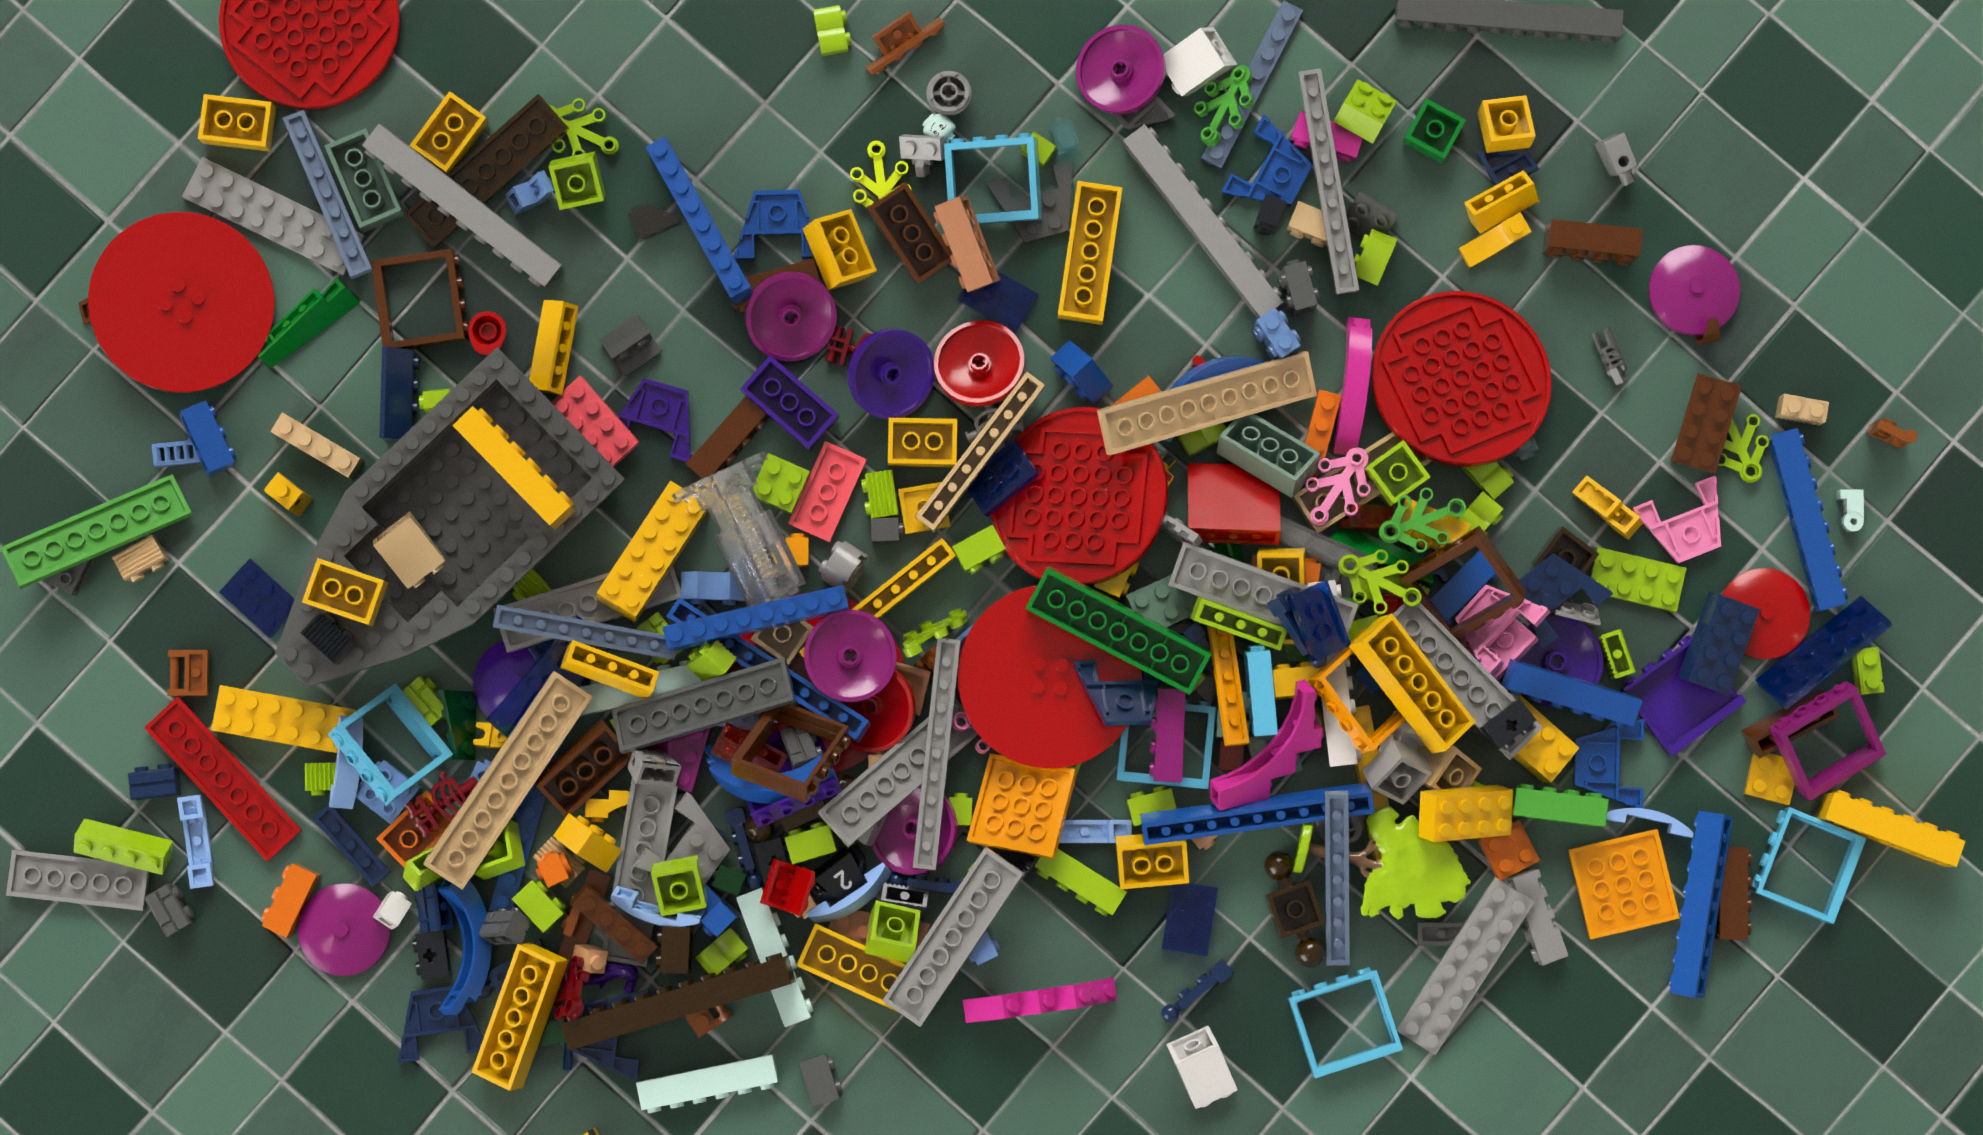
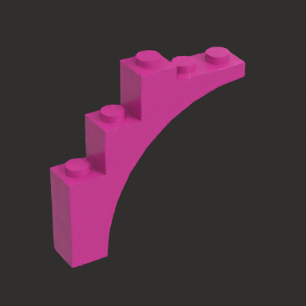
M1305 679L1296 681L1295 694L1290 711L1278 734L1274 736L1271 742L1243 766L1228 774L1210 780V800L1220 811L1270 798L1271 779L1295 773L1296 763L1298 762L1297 753L1321 747L1323 729L1315 721L1316 713L1314 710L1317 694L1315 689Z
M1113 977L1057 987L963 1000L966 1023L1093 1006L1095 1004L1116 1001L1117 995Z

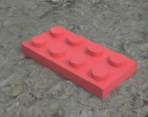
M578 376L563 391V395H558L551 402L613 467L640 444L639 440L583 376Z
M825 441L788 525L830 543L867 459Z

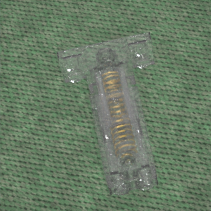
M765 451L692 483L672 495L675 503L684 500L686 504L696 499L701 511L709 510L719 531V534L714 536L748 607L787 598L800 592L799 586L806 584L771 509L763 510L753 489V486L758 484L753 472L762 468L761 463L768 459Z

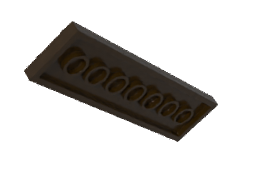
M537 94L447 176L483 204H486L570 128L547 102ZM421 198L404 213V216L435 249L460 226L455 223L458 219L450 214L447 217L437 209L440 205L432 200L429 203L424 198Z

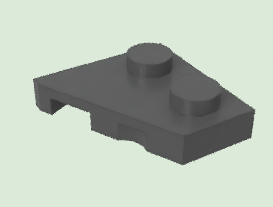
M1156 95L1151 102L1141 109L1127 114H1113V117L1128 132L1139 129L1144 124L1150 126L1171 120L1175 117V114Z

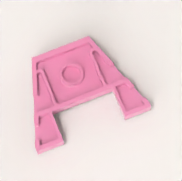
M1715 475L1695 483L1703 506L1661 522L1652 500L1632 508V511L1641 517L1643 524L1677 564L1721 547L1718 495L1716 490L1717 478Z
M1485 585L1455 618L1458 624L1507 597L1510 593ZM1524 599V602L1519 607L1514 609L1511 607L1501 617L1486 621L1480 629L1470 630L1466 633L1465 638L1479 663L1493 676L1504 663L1488 649L1490 645L1520 613L1538 627L1550 613L1548 608Z

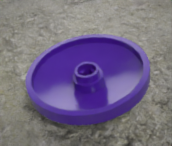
M897 328L883 329L867 337L855 350L848 369V385L853 399L864 411L881 419L902 418L918 409L930 394L935 378L934 358L927 344L915 334Z
M1564 616L1546 617V621L1559 637L1544 649H1541L1537 642L1519 661L1598 684L1603 671V653L1596 636L1587 626L1575 619ZM1532 624L1528 625L1526 628L1536 636ZM1542 699L1541 703L1536 702L1543 706L1553 707L1549 705L1550 701Z
M504 641L498 642L483 654L476 666L473 676V690L476 701L483 713L499 725L516 726L547 681L528 651L531 646L507 653Z

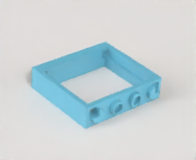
M1019 133L1017 138H1008V135H996L995 140H986V137H973L971 142H964L963 138L950 139L951 143L944 144L948 201L956 198L953 151L1027 145L1031 210L975 215L979 225L1042 220L1038 143L1036 137H1031V133Z
M1248 644V649H1243L1247 698H1251V710L1249 711L1250 731L1254 736L1276 735L1278 730L1271 653L1262 644Z
M396 683L336 725L328 734L334 741L333 745L342 751L347 762L356 768L360 773L361 779L369 784L375 792V796L379 797L386 806L444 764L453 755ZM384 701H386L433 759L431 763L396 789L392 787L346 730L347 727Z
M1185 700V711L1208 714L1202 779L1182 777L1181 783L1153 781V776H1149V774L1125 772L1128 725L1120 736L1116 781L1208 790L1216 707H1211V702L1198 701L1197 705L1188 704L1189 700Z
M1784 807V810H1780L1777 815L1776 823H1778L1776 831H1772L1769 836V849L1767 853H1763L1759 865L1762 867L1759 875L1755 874L1752 880L1751 887H1754L1752 893L1826 923L1834 924L1867 838L1791 807ZM1790 817L1850 841L1823 913L1763 889Z
M1370 967L1358 970V975L1349 978L1348 974L1335 978V983L1327 985V982L1324 981L1313 985L1314 989L1305 992L1304 988L1291 992L1292 997L1287 998L1314 1078L1403 1050L1377 970L1371 971ZM1370 979L1391 1042L1318 1066L1297 1003Z

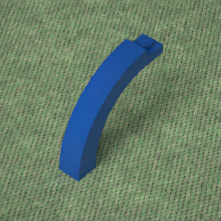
M1225 356L1212 359L1192 368L1179 378L1170 389L1267 361L1247 356ZM1168 438V439H1165V440H1163V441H1167V442H1170V443H1171L1172 438Z
M712 744L704 749L708 757L705 761L710 767L709 770L714 780L729 793L747 801L773 804L789 797L731 775V764L722 757ZM819 755L799 768L780 774L805 782L822 756ZM832 767L827 779L836 776Z
M444 879L437 891L447 900L457 917L462 935L463 952L461 967L455 984L438 1010L444 1015H457L464 1009L465 1002H476L483 989L490 967L492 944L479 935L482 924H485L484 920L487 911L474 885L469 880L462 890Z

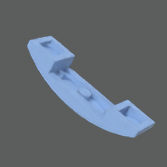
M339 715L338 724L349 716ZM361 717L347 727L346 730L362 748L363 718ZM339 748L337 750L334 784H331L329 807L353 809L360 773L347 762L345 755Z
M201 794L179 797L177 801L180 821L182 820L187 849L189 863L187 870L190 889L213 886L214 872L211 842Z
M1622 808L1607 811L1606 820L1625 823L1626 817L1629 815L1668 824L1666 833L1687 838H1693L1694 835L1683 823L1658 811L1643 808Z
M1065 820L1059 843H1116L1115 836L1132 835V820Z
M882 862L864 874L868 883L833 906L826 901L822 902L807 912V916L815 923H823L852 914L878 894L883 884L887 882L891 875V870Z
M620 886L615 888L610 898L617 906L630 915L662 926L682 927L700 923L705 914L704 909H697L661 916L658 905L637 900L638 891Z

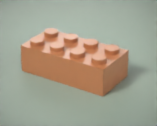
M959 196L934 206L936 212H934L938 225L941 224L944 233H942L946 246H950L953 253L950 255L951 261L955 268L958 267L961 274L958 278L962 288H966L967 292H971L1001 281L969 197Z

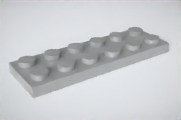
M12 850L6 896L145 911L146 901L144 897L147 896L150 872L101 859Z

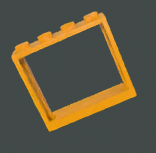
M1366 629L1361 630L1325 666L1321 667L1308 679L1316 694L1325 702L1327 710L1336 717L1341 729L1347 732L1353 740V745L1361 753L1374 751L1406 720L1397 710L1368 737L1326 680V677L1353 653L1349 645Z

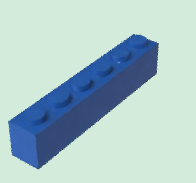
M1511 658L1501 684L1512 695L1520 697L1521 693L1529 695L1528 699L1539 703L1542 702V699L1550 701L1549 705L1559 709L1567 706L1571 708L1570 711L1583 715L1584 712L1592 714L1591 718L1603 722L1607 718L1613 720L1612 724L1625 728L1626 724L1630 726L1635 725L1643 701L1634 695Z

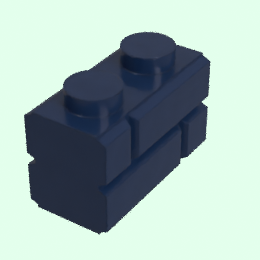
M171 763L157 765L155 770H149L148 766L134 768L135 772L128 773L131 800L181 795L179 769L176 767L171 768Z
M442 883L426 885V887L415 891L420 933L454 928L451 906L437 891Z

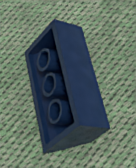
M382 347L379 438L386 443H396L415 425V415L419 413V403L415 401V394L419 392L420 387L419 379H416V370L420 369V357L417 356L414 350Z

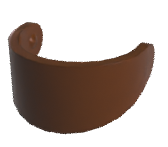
M1716 318L1708 320L1705 334L1695 336L1697 345L1718 342L1720 336L1719 321Z

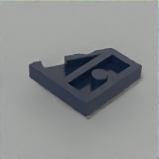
M1527 149L1496 153L1480 151L1477 153L1479 161L1494 185L1505 181L1523 170L1528 176L1538 171V166Z

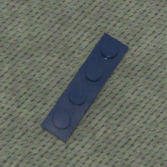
M328 804L312 818L372 887H375L391 873L389 868L336 808H331Z

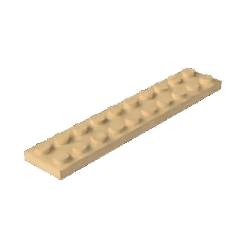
M1302 351L1282 359H1274L1097 410L1106 454L1113 455L1317 396L1308 351Z
M553 671L423 865L463 890L593 696Z

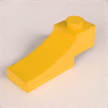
M1520 212L1463 245L1458 250L1470 269L1528 236L1532 231Z
M1586 476L1572 492L1577 499L1587 505L1607 522L1612 529L1627 540L1643 524L1639 515L1626 507L1619 498L1589 476Z
M609 790V799H588L585 806V817H591V822H604L605 818H610V813L627 806L630 791Z

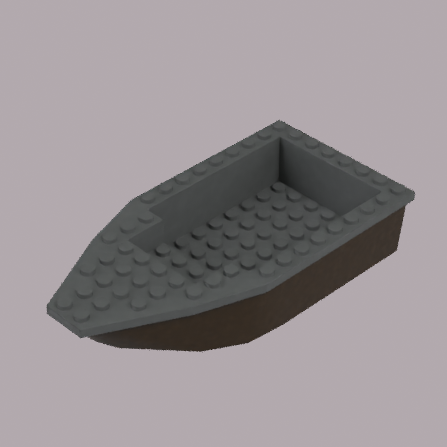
M496 347L345 491L310 556L275 654L306 687H311L407 657L474 625L614 493L625 481L624 477L513 362ZM472 406L477 410L482 408L494 420L491 424L494 427L498 424L510 436L507 441L509 443L514 441L526 453L523 457L526 460L530 457L542 469L539 474L542 477L545 474L550 477L558 486L556 491L558 493L563 491L574 502L571 507L575 512L557 530H554L452 426ZM408 512H411L444 556L445 561L442 563L444 565L442 569L435 574H432V572L424 577L425 581L417 588L411 586L407 589L375 549L373 539ZM317 558L388 582L373 627L302 603ZM319 612L324 615L328 612L338 621L335 624L341 630L346 628L355 636L353 641L357 645L339 665L329 660L301 634V631Z

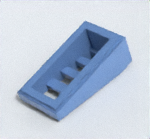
M191 440L152 444L153 464L156 468L201 462L194 447V458H190L189 446H193ZM180 447H183L184 459H181ZM171 448H174L175 460H171ZM163 449L165 454V461H162L161 459V450Z

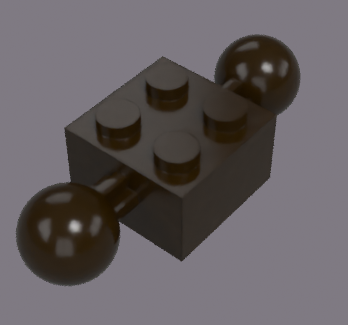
M848 774L837 775L842 790L855 780ZM839 793L757 828L752 817L749 816L745 823V832L751 840L763 842L772 836L774 828L783 825L786 832L793 831L821 818L818 811Z
M1275 851L1267 856L1264 863L1267 875L1277 880L1280 890L1264 895L1280 939L1294 934L1297 935L1299 941L1295 950L1297 961L1302 966L1308 968L1316 967L1323 961L1325 955L1323 945L1318 940L1312 938L1309 931L1311 928L1325 924L1310 880L1293 885L1290 875L1293 872L1294 863L1291 856L1283 851Z

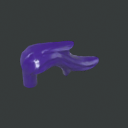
M606 962L604 974L598 973L589 976V980L586 983L588 985L599 984L602 989L609 980L624 978L627 980L624 991L632 993L639 974L637 968L631 964Z

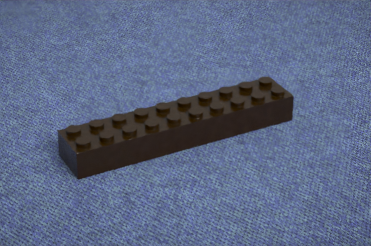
M777 953L765 957L767 962L760 963V960L757 959L743 964L744 968L738 970L737 966L721 971L722 975L717 977L714 972L699 977L700 982L694 983L693 979L678 983L677 989L672 990L671 986L655 990V995L650 996L649 992L632 997L633 1002L628 1003L627 999L610 1004L611 1008L607 1010L605 1005L588 1010L589 1015L584 1016L582 1013L576 1020L566 1017L567 1022L562 1023L561 1027L568 1051L790 985L796 982L789 956H782V953Z

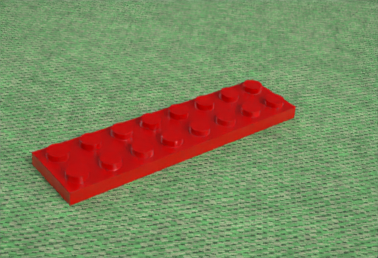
M177 696L144 727L267 862L302 831L298 824L180 697Z

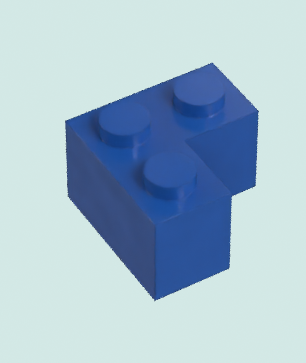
M1070 340L1050 358L1055 365L1053 370L1061 378L1064 377L1073 388L1076 386L1077 390L1075 393L1083 401L1088 399L1091 403L1095 404L1113 387V384L1095 361Z
M705 884L708 899L707 908H702L705 910V914L701 919V922L704 924L701 928L710 937L714 935L719 937L739 916Z

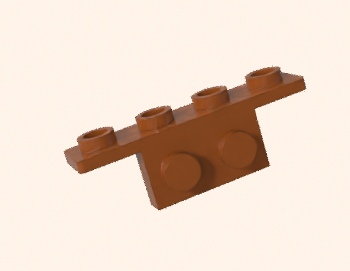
M906 12L871 36L883 55L867 65L865 69L871 75L883 72L887 68V64L902 59L905 56V52L909 49H916L924 43L923 40L927 37L939 34L942 31V27L946 25L944 20L938 17L920 29L911 12Z
M590 869L585 883L604 898L611 881V876ZM570 901L572 910L570 915L566 914L561 927L564 928L563 934H565L558 955L571 960L574 945L587 944L594 923L576 909Z

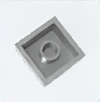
M1393 739L1362 770L1371 789L1401 804H1404L1433 774L1423 754Z

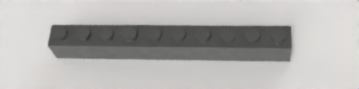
M1396 0L1394 24L1400 25L1399 27L1406 29L1413 28V26H1422L1424 30L1444 28L1447 32H1457L1458 29L1467 30V33L1479 34L1480 31H1487L1490 35L1495 36L1503 35V33H1512L1513 37L1534 35L1536 39H1547L1550 36L1557 37V40L1569 41L1570 38H1576L1584 43L1601 40L1603 44H1615L1622 37L1624 10L1500 0Z

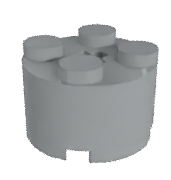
M837 541L831 550L833 554L828 561L824 560L818 571L821 572V580L832 587L844 585L846 591L847 587L852 589L863 574L865 567L862 564L864 560L869 561V556L846 541L843 543Z

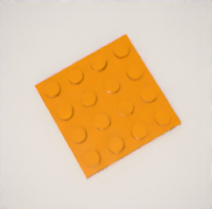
M990 753L967 841L969 843L1055 859L1077 776L1076 769L1066 767H1031L1012 761L1002 755Z
M1658 829L1567 850L1590 940L1680 918Z

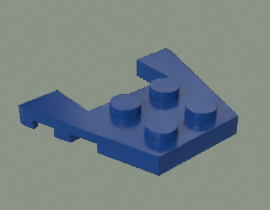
M1263 115L1253 134L1273 144L1269 155L1253 184L1231 173L1221 193L1263 201L1265 194L1287 201L1286 205L1291 206L1313 165L1270 122V119Z
M800 190L754 191L743 230L739 237L738 246L734 253L735 260L755 259V236L802 235V258H814L802 229L811 220Z
M1645 719L1636 720L1634 726L1627 724L1625 728L1616 726L1574 739V743L1579 749L1574 754L1573 785L1594 793L1603 794L1605 797L1635 808H1643V788L1619 787L1620 739L1644 740Z

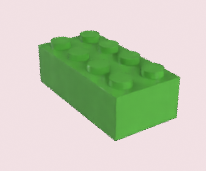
M1517 784V788H1510L1513 790V817L1606 827L1609 799L1602 798L1603 794L1589 792L1585 793V796H1580V791L1562 790V793H1556L1557 788L1540 787L1539 790H1534V785Z

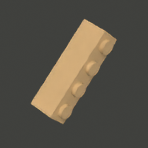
M283 412L270 431L351 480H354L365 462Z

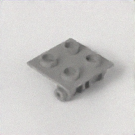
M1569 598L1550 613V616H1564L1579 620L1588 628L1601 624L1598 609L1594 605L1589 603H1582V605L1573 603Z

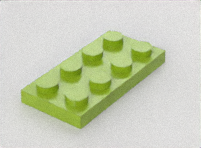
M1596 547V552L1599 555L1592 564L1590 577L1613 592L1610 596L1611 598L1674 613L1677 612L1686 573L1685 567Z

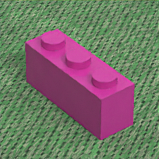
M1300 111L1290 141L1294 142V146L1301 149L1311 147L1305 113ZM1330 121L1337 160L1344 163L1355 162L1363 138Z

